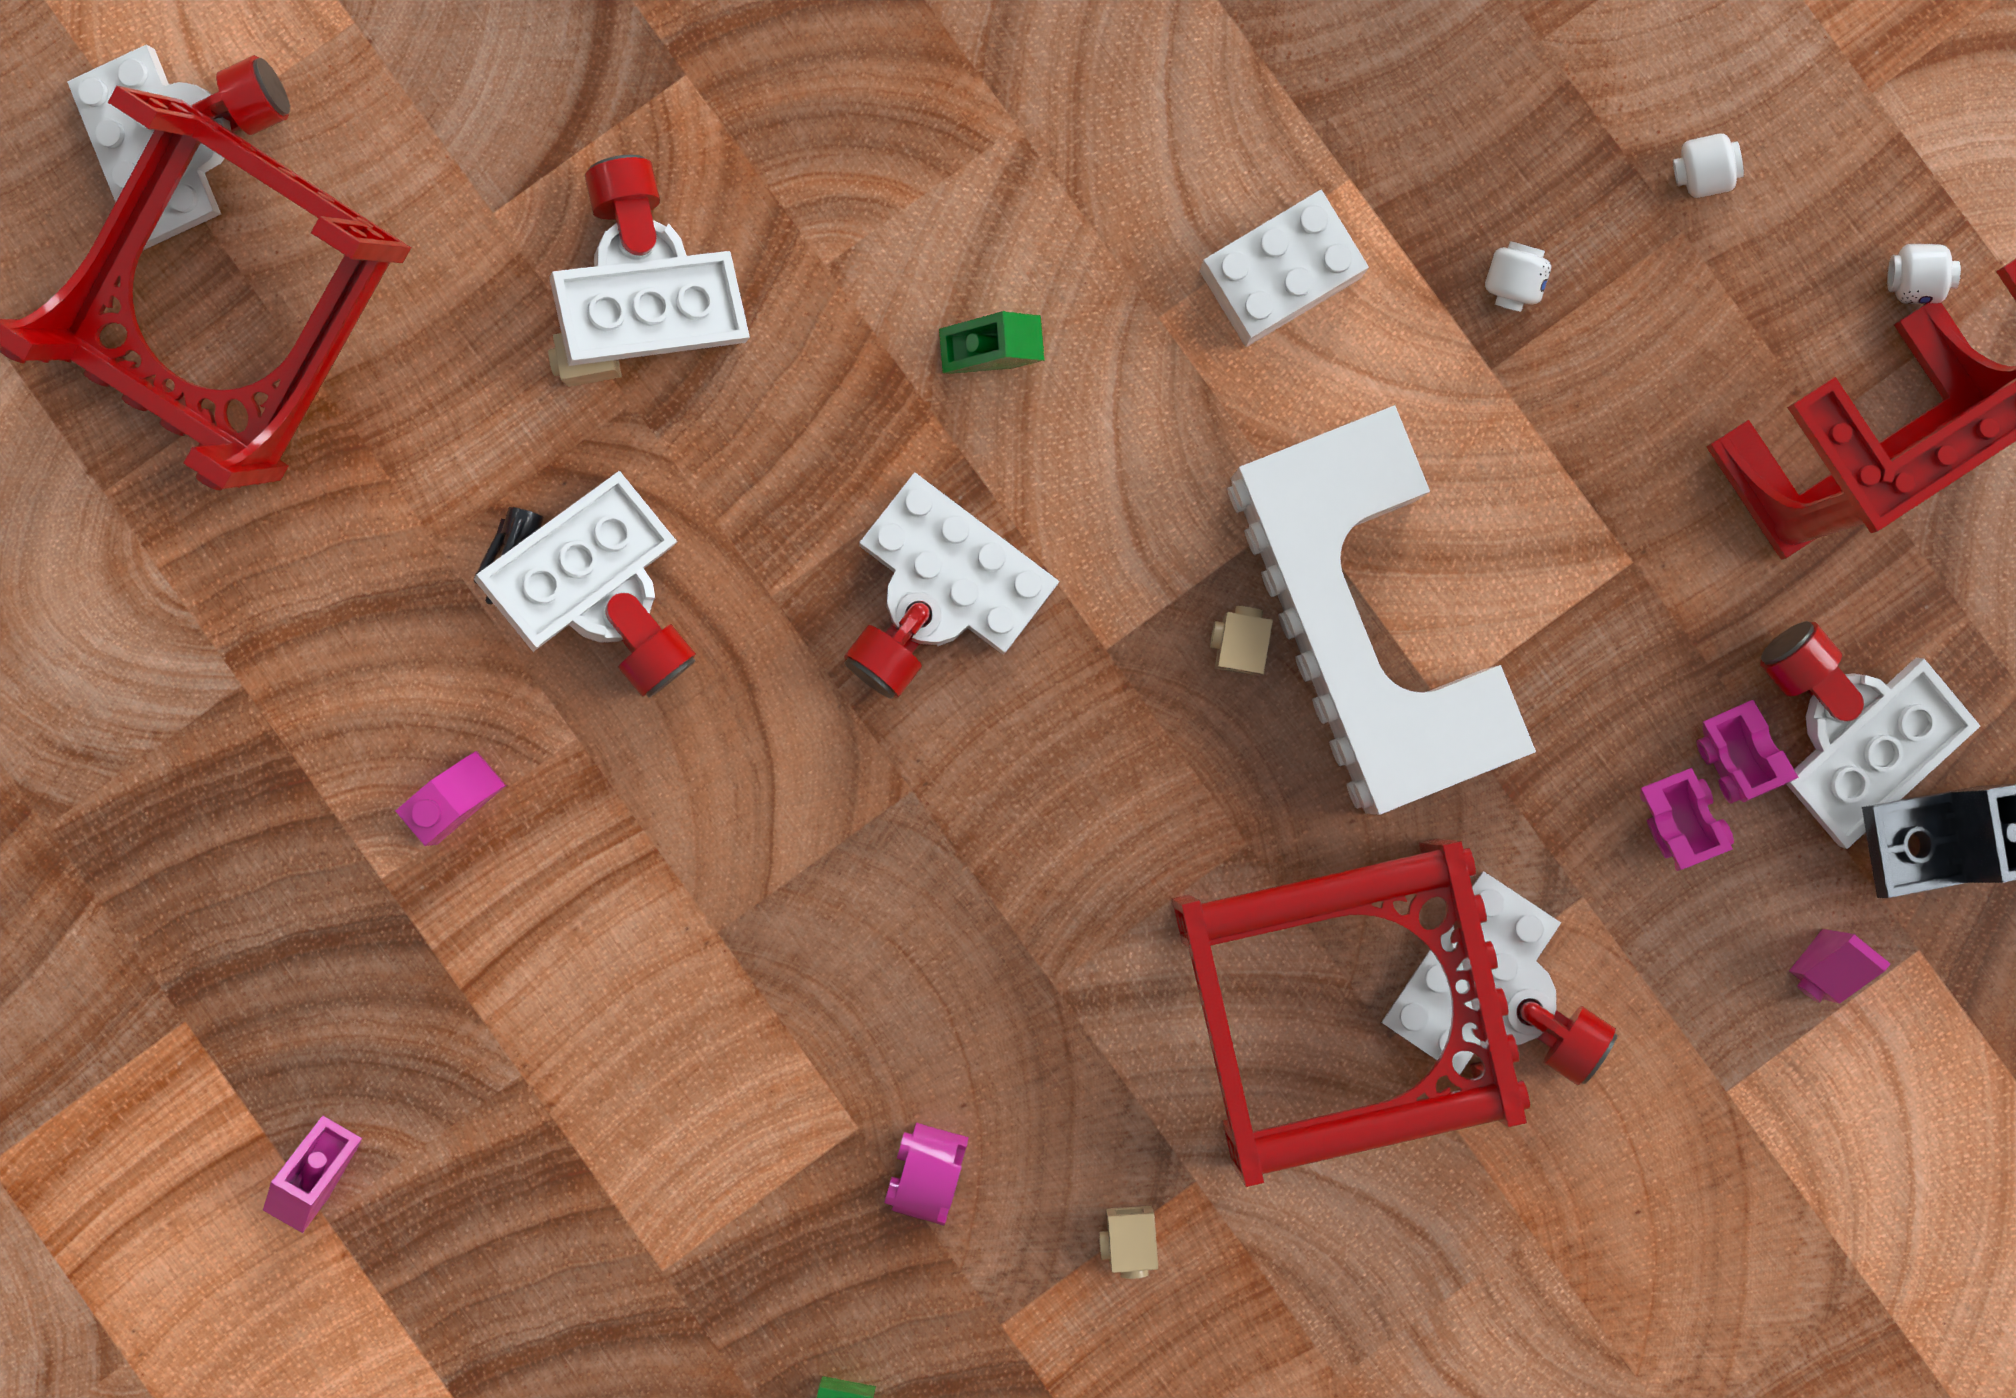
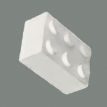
M1321 189L1205 258L1201 265L1200 273L1245 347H1248L1361 279L1369 266Z

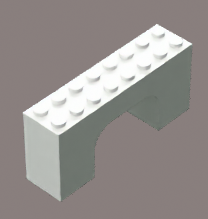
M1395 405L1240 466L1231 477L1232 486L1227 488L1230 500L1237 513L1244 511L1249 523V528L1244 530L1247 542L1254 555L1261 553L1266 566V570L1261 572L1264 584L1271 597L1278 595L1284 610L1283 613L1278 614L1282 629L1288 639L1295 637L1301 652L1300 655L1295 656L1297 666L1304 681L1312 680L1318 694V697L1312 699L1314 708L1321 723L1328 722L1335 737L1334 740L1329 741L1330 747L1338 765L1347 766L1352 782L1347 783V789L1357 809L1362 807L1366 814L1380 815L1536 752L1501 665L1477 671L1421 693L1406 690L1392 682L1382 670L1344 578L1340 557L1343 542L1354 526L1412 504L1430 492Z

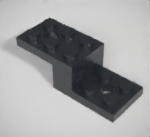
M2016 783L1975 786L1862 807L1877 898L1897 897L1964 883H2004L2016 880ZM1913 833L1920 842V850L1915 857L1908 849V840Z

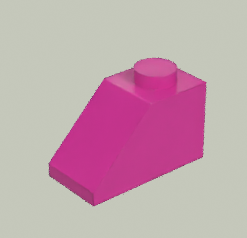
M475 751L430 780L396 809L395 812L424 846L438 845L507 785L478 751Z
M1822 929L1789 972L1800 980L1797 985L1798 989L1812 1000L1820 1003L1824 999L1840 1004L1885 972L1890 963L1855 934Z
M322 1116L271 1181L263 1211L303 1233L329 1199L359 1147L362 1138Z

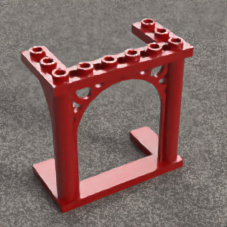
M116 85L108 103L146 128L153 129L154 132L93 246L72 277L49 301L22 319H0V353L19 363L34 360L49 363L50 360L75 362L85 369L84 376L92 382L104 387L112 386L123 393L121 399L126 404L140 411L149 410L161 418L160 425L168 431L180 436H185L186 434L199 442L197 447L191 448L183 464L196 471V479L212 489L221 491L227 488H241L242 486L281 481L289 465L280 460L388 266L391 262L403 263L412 247L183 100ZM200 143L317 217L318 220L311 234L344 254L338 268L285 360L263 379L253 384L230 390L198 386L184 380L169 370L155 356L146 343L136 319L133 303V281L138 260ZM116 297L121 305L119 313H104L106 307L113 308V299ZM112 323L121 324L127 331L125 342L116 348H108L100 341L102 329ZM134 351L140 356L141 364L139 367H136L137 362L125 360L122 357ZM168 379L174 382V390L166 386ZM259 392L268 395V399L260 405L265 408L262 415L260 407L254 399ZM204 399H209L215 404L214 415L208 408L202 409L201 404ZM234 399L244 405L248 415L247 427L242 432L236 431L228 420V405Z
M2015 258L1998 269L1996 273L2016 301ZM1927 303L1894 324L1943 398L1941 402L1879 442L1837 378L1834 377L1787 407L1830 471L1829 475L1800 494L1797 493L1750 420L1741 423L1706 446V448L1779 558L1783 560L1817 538L1865 524L1870 533L1878 532L2016 441V366L1996 363L1978 353L1969 345L1942 303Z
M1437 838L1419 842L1421 853L1418 855L1206 903H1201L1199 899L1189 894L1171 898L1181 943L1189 948L1227 1115V1120H1222L1232 1166L1245 1187L1265 1183L1263 1174L1499 1121L1507 1127H1513L1527 1123L1524 1110L1530 1109L1529 1094L1524 1081H1517L1513 1063L1519 1062V1051L1513 1034H1506L1502 1016L1509 1014L1508 1004L1503 989L1495 987L1492 970L1498 968L1496 952L1492 942H1485L1481 923L1487 922L1486 909L1481 895H1474L1470 877L1476 876L1475 862L1470 848L1463 849L1462 841ZM1415 894L1409 904L1408 914H1399L1394 908L1393 902H1407L1405 896ZM1440 897L1446 903L1445 917L1435 928L1424 929L1419 921L1421 908L1429 899ZM1382 901L1381 908L1372 906V903ZM1348 915H1367L1387 919L1415 934L1427 945L1440 963L1448 982L1452 1005L1451 1026L1446 1044L1439 1059L1428 1074L1411 1089L1386 1101L1253 1131L1211 946ZM1454 926L1450 939L1451 943L1455 944L1457 942L1454 950L1445 951L1441 944V936ZM1462 963L1464 970H1457ZM1459 980L1467 982L1468 989L1464 993H1459L1456 990V983ZM1471 1001L1473 1009L1464 1005V1003ZM1473 1023L1476 1026L1471 1031L1480 1040L1481 1046L1464 1040L1462 1028L1465 1024ZM1457 1052H1472L1482 1061L1470 1064L1473 1079L1464 1078L1455 1071L1452 1059ZM1442 1076H1446L1460 1090L1451 1092L1450 1087L1447 1086L1444 1090L1437 1092V1080ZM1423 1093L1427 1095L1426 1098L1417 1100Z

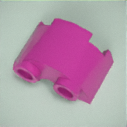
M1754 700L1703 721L1704 737L1696 741L1697 748L1707 765L1714 764L1721 777L1718 780L1720 790L1730 804L1739 800L1747 802L1799 778L1783 750L1780 751L1773 743L1769 734V726Z
M1692 768L1641 788L1640 798L1643 802H1646L1653 816L1646 820L1649 829L1664 858L1673 857L1676 871L1733 850L1731 845L1734 844V838L1731 829L1724 819L1716 821L1710 813L1708 805L1713 804L1711 790L1704 779H1697Z
M916 1123L913 1134L904 1132L897 1159L905 1161L901 1179L891 1177L884 1203L892 1205V1211L944 1226L956 1190L969 1137Z

